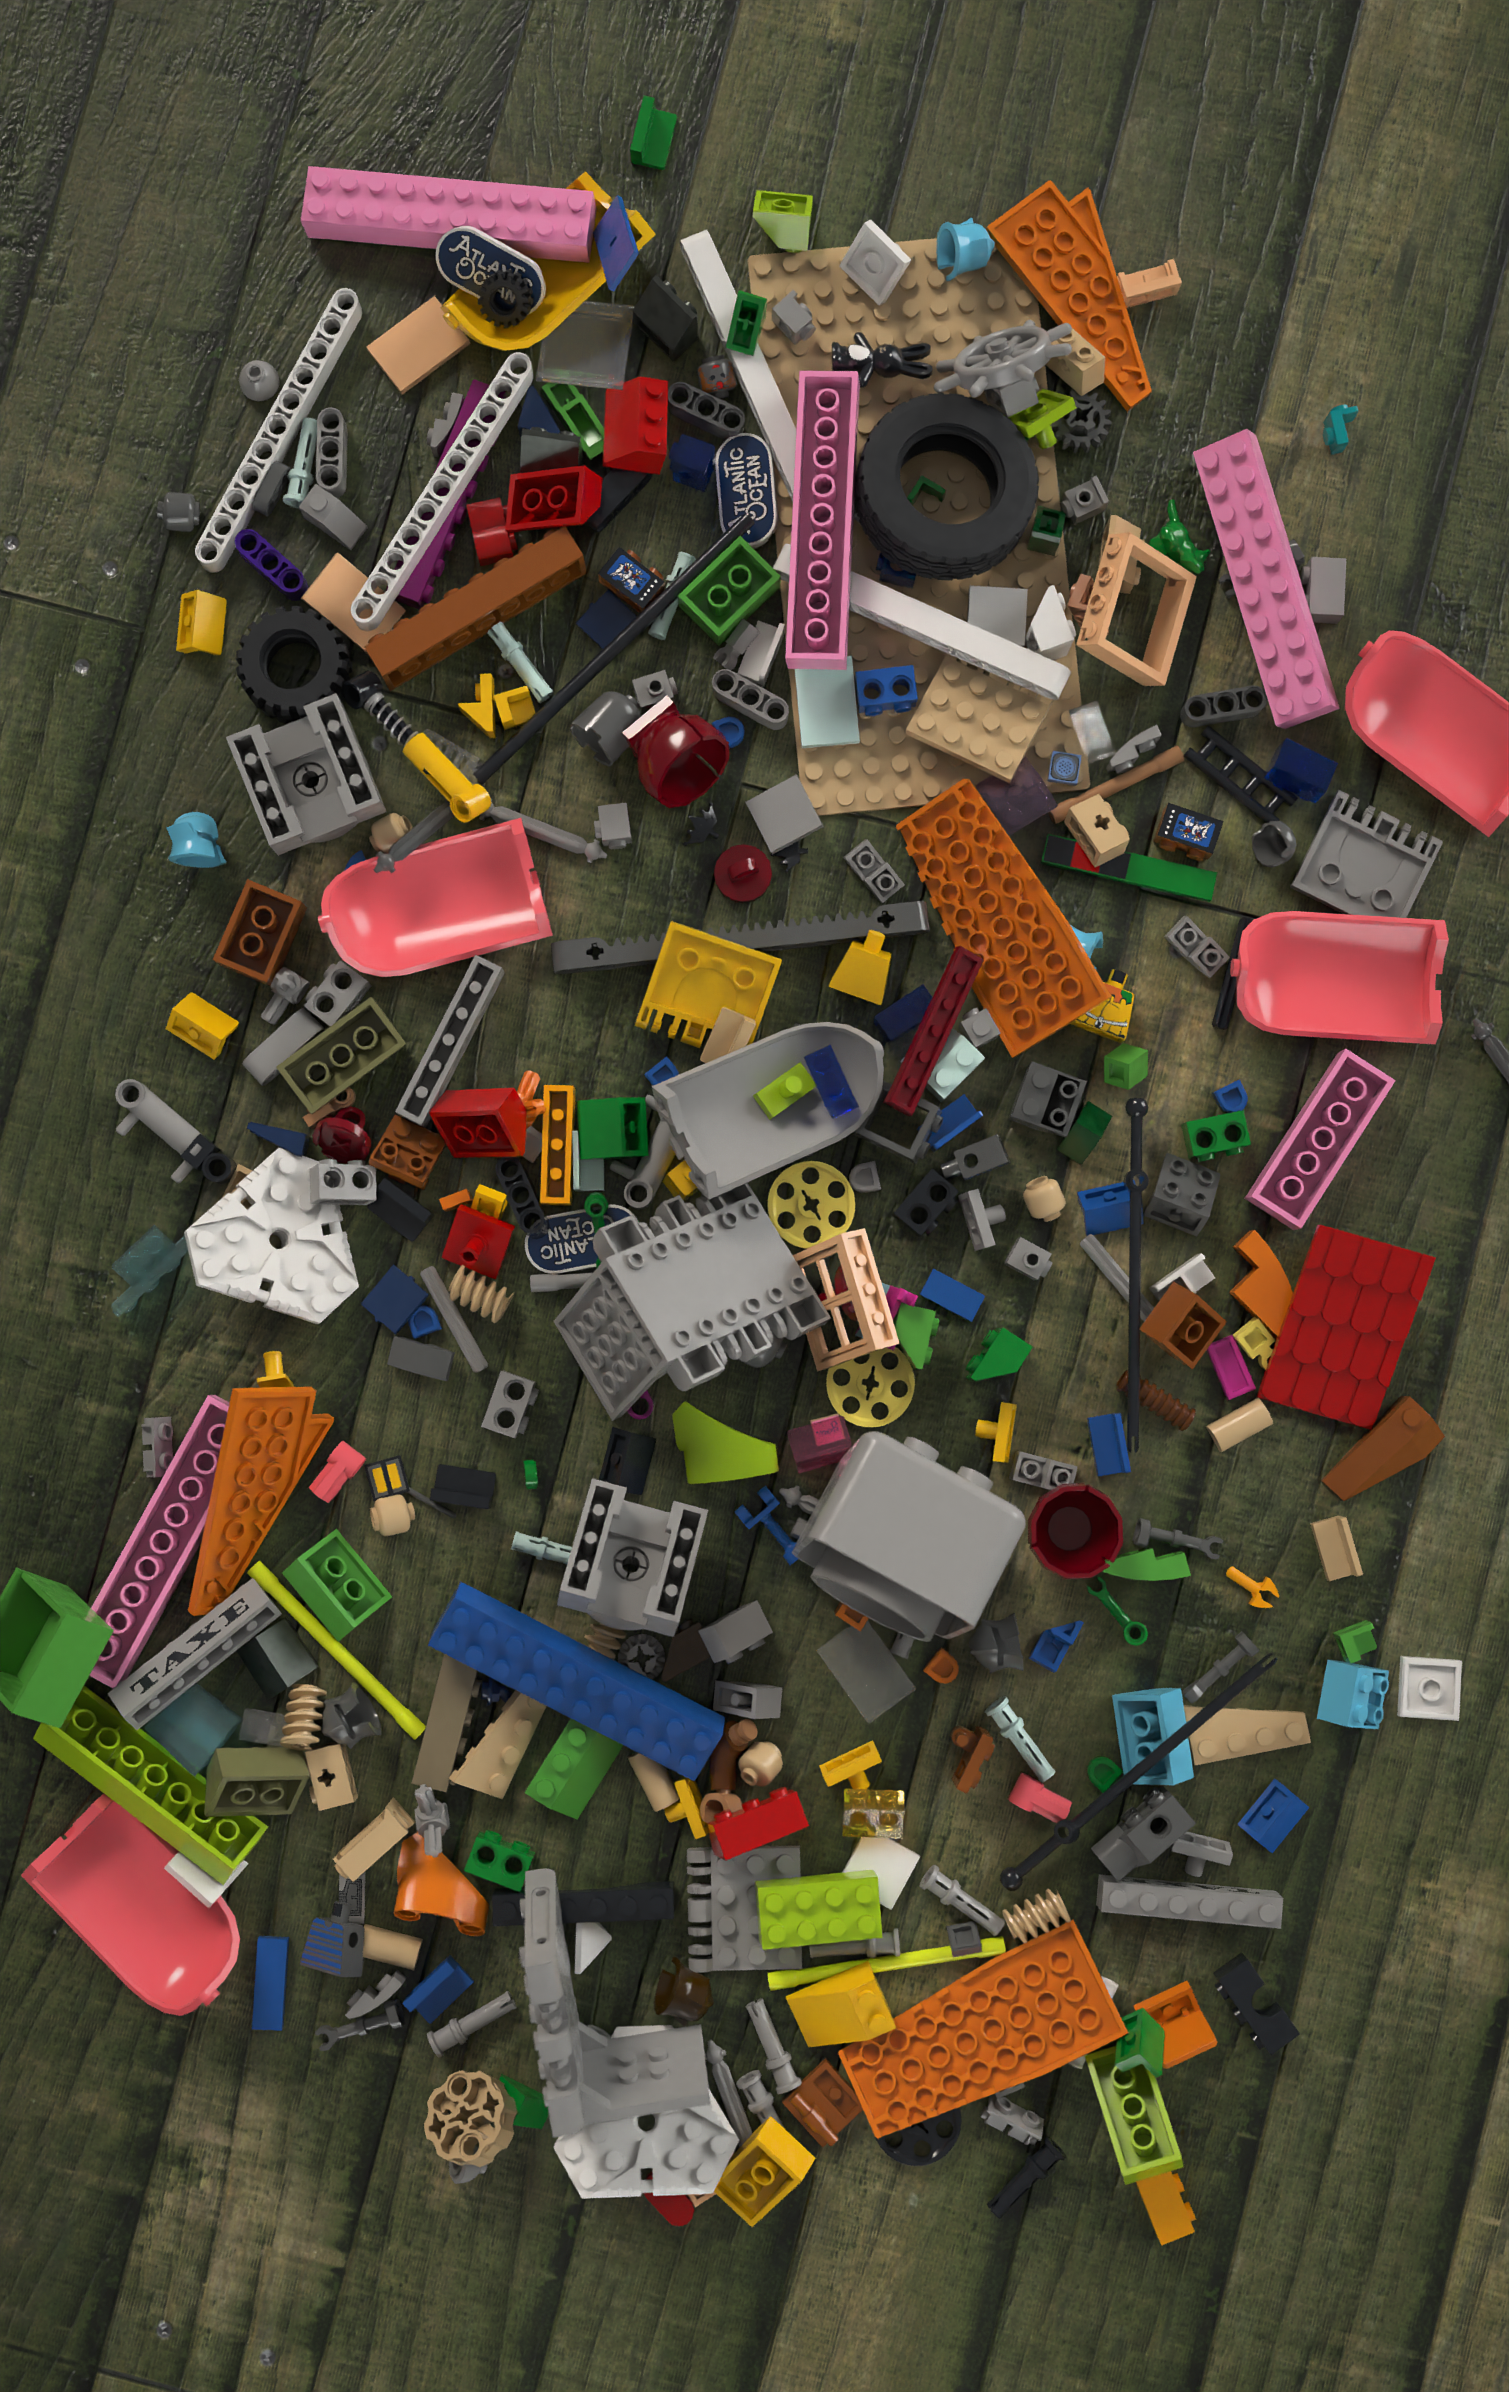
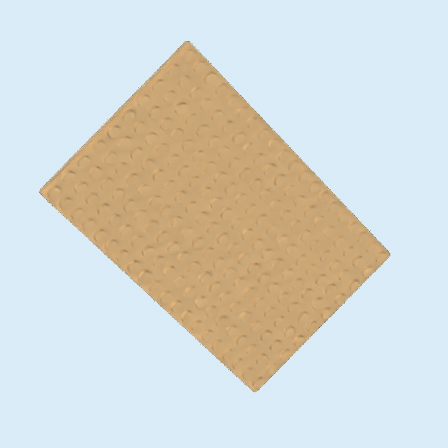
M937 238L894 242L900 246L901 250L911 259V262L887 301L880 306L839 266L850 246L807 250L800 253L783 252L750 256L748 258L751 294L767 299L766 318L758 344L795 428L797 429L799 371H832V343L838 342L841 346L846 347L856 344L853 337L857 332L864 334L873 350L882 344H892L898 348L922 343L929 344L931 346L930 354L924 359L911 362H923L931 365L933 374L926 379L913 378L902 374L893 378H884L874 371L867 386L860 388L856 470L868 436L874 426H877L878 421L887 412L891 413L892 408L903 402H908L909 399L937 393L934 390L935 383L955 374L954 371L938 372L936 364L939 361L955 359L964 348L973 343L976 336L984 337L1007 328L1023 326L1028 320L1034 321L1035 326L1041 327L1038 299L995 246L987 266L979 270L967 271L950 281H946V276L951 274L954 266L938 270L936 255ZM792 290L797 293L799 305L803 303L811 311L812 324L816 327L811 337L805 341L801 339L796 345L772 321V308ZM1044 365L1034 372L1039 391L1042 389L1048 390ZM959 385L943 392L944 394L952 393L964 395V397L968 398L972 397L969 390ZM984 391L978 397H972L990 405L987 403ZM1036 436L1029 438L1027 441L1036 460L1035 466L1038 468L1039 482L1037 485L1039 490L1036 506L1016 547L997 566H992L991 570L980 575L975 574L971 578L953 579V581L928 579L917 576L918 574L915 573L911 574L885 558L881 551H878L869 541V537L864 533L860 523L853 519L851 571L967 622L970 586L1028 589L1025 637L1048 587L1054 585L1056 592H1061L1065 600L1066 609L1063 611L1066 619L1073 622L1072 613L1067 606L1070 600L1063 531L1055 556L1027 549L1038 505L1061 511L1054 445L1047 449L1039 448ZM947 451L924 452L910 459L900 469L901 485L906 497H908L921 475L946 490L945 498L942 502L936 496L922 491L913 504V507L929 519L945 524H962L980 517L990 508V492L984 476L972 462L958 454ZM774 462L778 508V526L775 531L778 559L784 545L791 544L793 502ZM781 579L780 590L786 640L789 583ZM849 610L847 656H852L854 677L855 672L913 665L918 700L916 707H911L912 710L908 712L896 713L894 709L884 710L882 714L877 716H866L865 713H858L857 707L859 744L801 748L795 670L788 669L799 779L818 816L924 806L962 779H970L983 800L1087 790L1090 786L1075 638L1067 656L1053 660L1066 666L1071 671V674L1059 699L1053 701L1012 781L1007 783L906 734V728L947 653ZM972 664L968 665V667L977 671V666ZM986 671L984 674L989 676L990 672ZM1010 682L1008 686L1013 688L1014 683ZM897 685L893 688L894 693L898 696H904L908 693L907 688L903 685ZM1022 687L1020 692L1029 695L1031 690ZM872 688L864 691V695L868 699H876L880 696L878 691ZM1038 694L1036 699L1040 700L1041 695ZM1052 751L1082 755L1076 786L1047 781Z

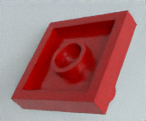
M461 1204L457 1209L441 1258L460 1266L464 1265L465 1268L496 1280L515 1226Z

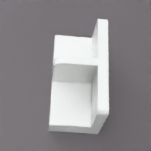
M1202 1253L1196 1254L1149 1287L1158 1302L1173 1281L1196 1294V1291L1215 1279L1204 1263L1205 1256Z

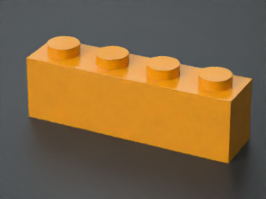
M544 1085L543 1106L546 1107V1111L543 1114L540 1191V1203L542 1205L572 1206V1131H574L576 1089L571 1085Z
M1170 2171L1136 2182L1161 2246L1195 2232L1191 2221L1196 2220L1189 2201L1183 2203L1180 2193L1185 2190L1178 2173L1172 2175Z

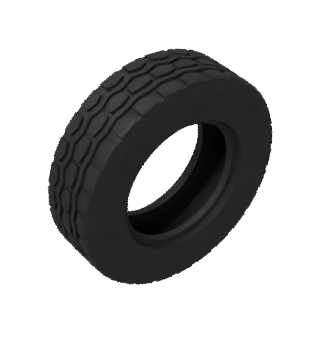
M952 393L928 394L927 396L921 395L909 399L908 402L899 404L892 408L891 413L887 412L878 421L877 426H874L864 445L856 470V499L854 500L856 514L860 517L859 523L864 533L868 535L869 541L890 562L897 564L899 568L911 574H918L917 576L953 581V579L971 578L975 574L980 575L991 570L992 566H997L1016 547L1036 506L1039 477L1038 468L1035 466L1036 460L1032 449L1028 446L1029 443L1021 431H1018L1017 426L1007 416L1002 415V412L972 397L968 398L964 397V395ZM947 451L958 454L972 462L984 476L990 492V508L980 517L962 524H945L929 519L918 512L907 499L901 485L900 469L910 459L924 452Z

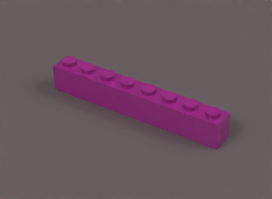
M473 379L437 468L490 385ZM506 391L500 392L497 397L506 399ZM487 415L482 419V421L485 423H491L496 419V417L493 415ZM472 439L467 443V446L471 448L477 447L481 441ZM487 455L396 597V601L419 610L425 603L428 604L431 601L434 593L433 582L435 577H440L444 570L445 561L443 558L446 551H451L456 539L455 529L457 524L461 525L465 519L467 512L465 505L468 498L472 499L475 495L478 485L476 479L479 471L483 473L487 466ZM457 463L451 470L460 472L465 468V465ZM446 487L440 488L436 495L445 496L449 493L450 489ZM425 512L420 519L429 521L435 514L433 512ZM411 536L406 540L405 544L414 545L418 542L419 537ZM398 560L394 570L400 569L404 562Z

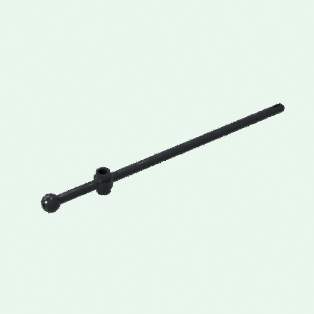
M1130 1098L1125 1106L1126 1113L1131 1117L1130 1171L1126 1173L1123 1180L1125 1188L1130 1192L1127 1450L1130 1453L1132 1451L1133 1436L1135 1453L1139 1450L1142 1191L1147 1188L1149 1183L1147 1174L1142 1170L1143 1117L1148 1113L1149 1108L1147 1101L1143 1098ZM1134 1176L1139 1179L1138 1186L1133 1183Z
M1268 1653L1072 1820L1059 1821L1055 1825L1054 1835L1018 1866L1015 1868L1007 1867L1001 1872L1000 1882L1009 1891L1019 1889L1022 1885L1023 1877L1061 1844L1076 1842L1080 1835V1828L1277 1662V1657L1265 1667H1263V1663L1273 1656L1274 1653ZM1066 1827H1067L1068 1830H1069V1835H1068V1836L1065 1834V1828H1066Z

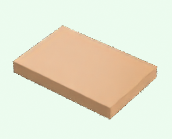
M435 296L366 347L367 351L402 395L470 345L469 339L459 327L454 330L446 323L443 318L445 313L440 308L442 305Z
M336 553L301 599L322 617H326L331 621L336 629L368 654L364 646L369 644V639L376 634H386L391 631L406 610L394 601L376 629L372 631L360 629L351 614V605L368 577L342 555ZM377 587L374 591V593L378 595L385 593L379 587ZM363 610L360 613L359 618H369L372 615L373 610Z

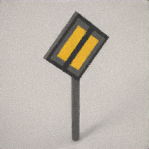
M401 1455L364 1465L373 1501L407 1492L453 1519L456 1518V1513L435 1501H431L428 1497L409 1487Z

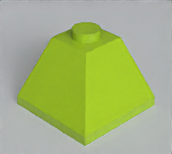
M756 190L752 215L756 222L778 248H783L790 253H800L802 250L807 251L813 196Z

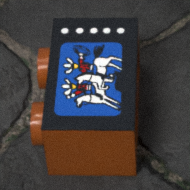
M619 547L598 572L599 583L640 614L665 590L664 577L652 567L648 569L642 565V560L633 551L628 550L626 552Z
M1168 803L1163 809L1153 842L1159 843V847L1167 851L1175 852L1177 849L1186 852V856L1193 860H1208L1214 853L1224 821Z

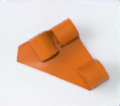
M418 1832L402 1841L397 1867V1883L399 1887L394 1916L405 1921H416L420 1919L421 1913L433 1914L453 1919L458 1930L465 1935L481 1936L485 1934L489 1904L473 1884L442 1852L435 1858L431 1855H426L424 1837L419 1835Z

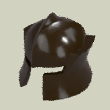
M672 1957L671 1962L676 1965V1975L662 1969L653 2005L657 2015L673 2016L685 2027L687 2022L701 2019L708 2011V2008L713 2006L714 2000L709 1983L710 1979L688 1969L678 1958Z

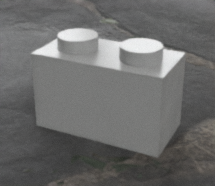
M1311 557L1308 563L1301 569L1300 580L1302 584H1305L1304 593L1313 622L1338 624L1344 616L1346 559Z
M757 1600L738 1607L698 1630L713 1662L726 1660L727 1664L743 1656L742 1650L748 1648L751 1651L765 1643L763 1638L773 1633Z

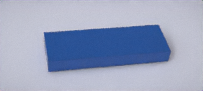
M258 1937L252 2029L282 2031L284 2028L289 1937Z

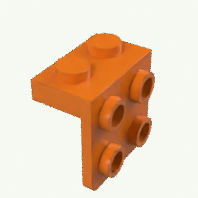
M1188 1981L1134 2005L1135 2011L1144 2008L1165 2031L1163 2068L1167 2069L1217 2045V2039L1204 2017Z

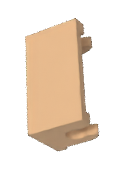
M1174 259L1167 260V263L1158 267L1127 275L1121 272L1117 276L1126 308L1177 295L1182 284Z

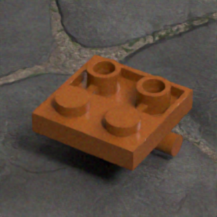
M394 1115L370 1156L368 1164L389 1174L388 1177L404 1185L407 1182L425 1190L429 1183L428 1177L444 1151L446 1143L441 1135L398 1115Z
M978 1725L974 1732L962 1726H955L950 1733L953 1743L965 1750L952 1776V1781L956 1789L968 1794L970 1787L976 1788L982 1772L979 1771L983 1760L988 1761L995 1748V1745L992 1744L993 1737L988 1730Z
M826 2058L802 2080L798 2087L782 2098V2103L822 2148L826 2144L829 2146L834 2145L839 2139L837 2134L863 2110L853 2087Z

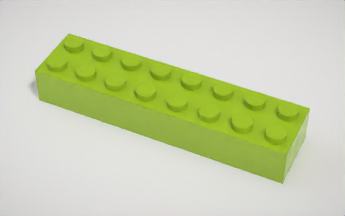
M85 1685L61 1728L41 1722L33 1737L35 1741L222 1885L232 1876L268 1828V1826L253 1815L206 1817V1779L142 1729L136 1730L122 1717L120 1712Z

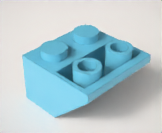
M1327 1660L1317 1719L1346 1727L1379 1729V1724L1384 1714V1697L1389 1687V1671L1354 1663L1350 1664L1344 1661Z

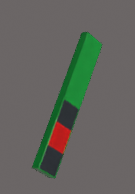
M1047 834L1040 863L1206 902L1212 900L1218 873L1126 851L1124 854L1094 867L1076 840Z

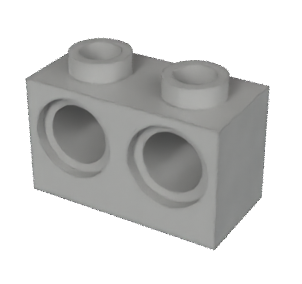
M341 960L337 964L333 963L328 967L323 975L325 980L319 987H313L305 998L307 1003L304 1007L329 1026H332L351 1012L372 986L366 979ZM343 976H350L352 978V983L347 989L338 988V981ZM328 998L333 999V1008L329 1012H321V1002Z
M334 1159L320 1160L319 1164L309 1169L310 1204L368 1205L376 1201V1168L371 1165H365V1161L362 1160L348 1161V1164H337V1160ZM324 1175L332 1178L333 1188L325 1184ZM353 1176H357L361 1180V1189L353 1184Z
M501 1370L481 1427L512 1438H517L519 1433L524 1434L529 1422V1417L525 1416L529 1405L534 1406L539 1393V1389L535 1388L537 1382ZM516 1382L522 1384L525 1389L524 1396L519 1400L513 1399L509 1394L510 1386ZM505 1410L512 1412L515 1417V1422L510 1428L502 1426L499 1421L500 1414Z

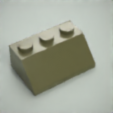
M285 1747L216 1748L207 1767L205 1816L292 1814L310 1776L303 1751Z

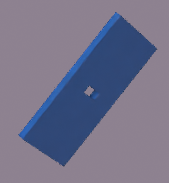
M618 195L593 231L608 288L613 292L639 254L623 199Z

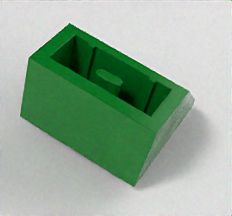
M618 1097L577 1101L580 1160L633 1159L648 1156L645 1097Z
M1003 1327L992 1331L989 1330L981 1342V1345L984 1346L983 1351L980 1355H973L965 1370L969 1373L965 1378L970 1381H978L1015 1373L1019 1370L1033 1346Z

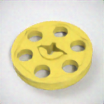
M818 1161L800 1162L785 1169L775 1179L768 1195V1214L781 1238L796 1247L808 1249L841 1233H846L855 1213L854 1192L846 1177L833 1166ZM814 1168L818 1171L819 1179L816 1183L807 1184L803 1181L802 1173L805 1169ZM832 1182L843 1184L845 1192L842 1197L833 1198L829 1195L828 1186ZM789 1183L793 1186L794 1195L790 1199L784 1200L778 1196L777 1189L780 1184ZM802 1190L812 1201L816 1199L819 1201L816 1208L821 1220L811 1210H804L806 1198ZM841 1211L845 1215L846 1221L843 1226L836 1228L830 1225L828 1217L831 1212ZM789 1212L794 1216L795 1223L791 1228L784 1229L778 1224V1217L781 1213ZM815 1226L820 1230L821 1236L817 1242L810 1243L805 1240L803 1234L807 1227Z
M896 1347L894 1351L884 1348L869 1353V1359L864 1364H858L852 1359L828 1369L826 1378L828 1397L834 1409L845 1420L862 1427H880L900 1417L908 1408L915 1387L911 1364L906 1356ZM888 1352L894 1353L898 1358L897 1366L891 1370L884 1368L881 1363L882 1356ZM872 1366H874V1380L879 1382L878 1388H872L869 1399L866 1400L867 1388L865 1385H862V1380L868 1379ZM845 1369L849 1372L850 1380L847 1385L839 1386L834 1382L833 1374L836 1370ZM897 1380L904 1381L908 1387L906 1395L901 1398L895 1397L891 1392V1385ZM850 1396L857 1398L860 1404L858 1411L854 1414L846 1413L842 1406L843 1401ZM879 1402L884 1403L888 1407V1415L881 1420L874 1418L871 1412L873 1405Z

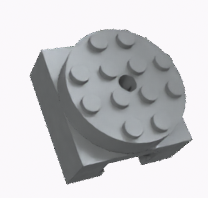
M337 693L303 706L307 714L306 717L269 732L263 733L261 726L258 724L226 737L269 846L277 855L308 843L326 842L336 839L349 832L358 823L387 812L371 774L369 764L362 752L345 707ZM312 777L319 778V783L315 786L316 791L313 788L306 787L307 781Z
M592 1478L561 1584L557 1605L587 1613L599 1623L614 1629H646L674 1637L681 1617L708 1510L673 1501L670 1513L624 1500L626 1487ZM631 1564L635 1566L637 1571L630 1573L627 1578V1571L622 1566Z

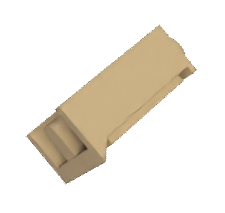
M394 1797L387 1804L385 1810L348 1842L334 1857L333 1860L336 1862L335 1868L343 1878L347 1879L349 1877L354 1882L408 1833L407 1830L415 1823Z

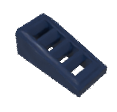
M254 1122L248 1123L247 1129L252 1133L296 1156H307L311 1138L309 1135Z

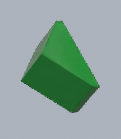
M738 291L725 348L751 356L754 355L766 318V298Z
M501 2074L499 2080L504 2083L505 2090L510 2097L514 2098L517 2114L513 2125L542 2129L549 2115L548 2106L545 2107L543 2094Z

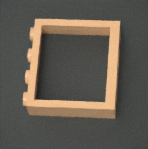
M1130 532L1109 534L1076 645L1143 686H1165L1197 576ZM1130 555L1166 578L1143 661L1106 640Z

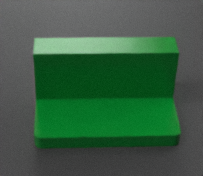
M643 96L630 148L631 163L664 170L677 122V115L656 110L655 98Z
M1144 2008L1122 2017L1121 2019L1128 2034L1117 2039L1115 2065L1121 2072H1125L1143 2064L1156 2078L1162 2076L1164 2029Z

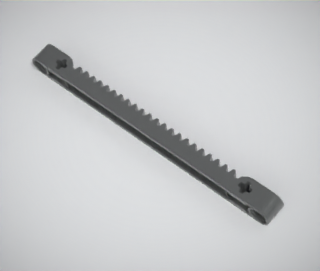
M914 901L879 906L874 910L872 916L868 918L863 911H860L858 919H855L853 914L848 912L846 920H843L839 913L833 922L828 915H825L823 923L819 922L817 916H813L811 924H808L805 917H803L800 925H796L794 919H790L788 927H785L782 920H778L777 928H773L771 922L767 921L765 929H761L759 923H755L754 929L750 931L748 925L744 924L742 932H738L736 926L732 925L730 933H727L722 926L720 927L719 934L715 935L712 928L708 929V934L760 952L850 943L853 940L858 942L865 941L869 930L884 934L885 939L920 935L930 932L927 902ZM882 916H886L888 921H892L888 928H884L883 923H878ZM662 933L660 941H657L654 934H651L649 942H645L641 935L635 944L631 937H627L625 945H622L619 938H616L614 946H608L604 940L597 937L557 941L551 943L553 970L555 974H572L653 965L657 962L666 934ZM593 948H598L599 952L603 953L599 955L598 960H593V957L588 955L593 953Z

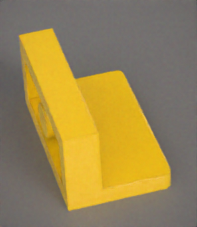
M200 590L181 594L176 651L190 653L199 650L216 656L222 654L227 604L225 598Z
M191 992L172 1009L166 1030L215 1060L221 1054L226 1038L238 1027L239 1022Z

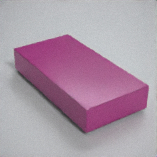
M1233 1335L1212 1342L1206 1351L1227 1400L1255 1390L1256 1387Z

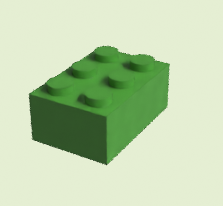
M739 536L678 595V605L720 646L732 634L742 619L747 620L781 587V576Z

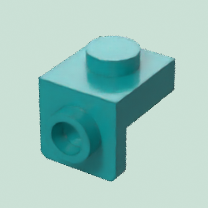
M1336 406L1331 409L1323 422L1325 427L1323 429V440L1326 446L1329 445L1331 455L1342 453L1349 443L1345 423L1354 420L1359 412L1357 406Z

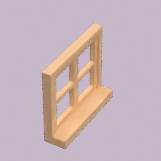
M865 1228L841 1233L792 1255L804 1275V1267L815 1262L817 1263L827 1297L826 1300L821 1302L827 1311L831 1310L841 1343L840 1348L828 1352L821 1327L806 1333L817 1371L825 1370L871 1352L900 1344ZM838 1253L848 1291L835 1296L824 1259ZM852 1301L863 1339L850 1344L839 1306Z

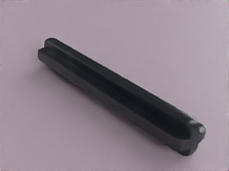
M1242 917L1239 920L1212 1021V1026L1217 1029L1226 1030L1229 1026L1236 1000V977L1230 974L1231 961L1238 958L1242 931L1253 921L1251 918Z

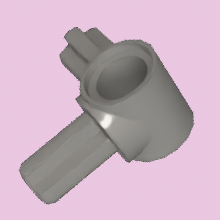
M286 967L281 968L272 981L271 991L275 994L261 1014L262 1019L272 1025L277 1024L289 1003L294 1005V1003L298 1004L309 988L310 982Z
M422 1784L414 1793L418 1803L417 1808H415V1821L419 1835L424 1837L425 1854L435 1858L442 1852V1836L446 1830L450 1829L449 1813L446 1803H441L435 1799L432 1788Z

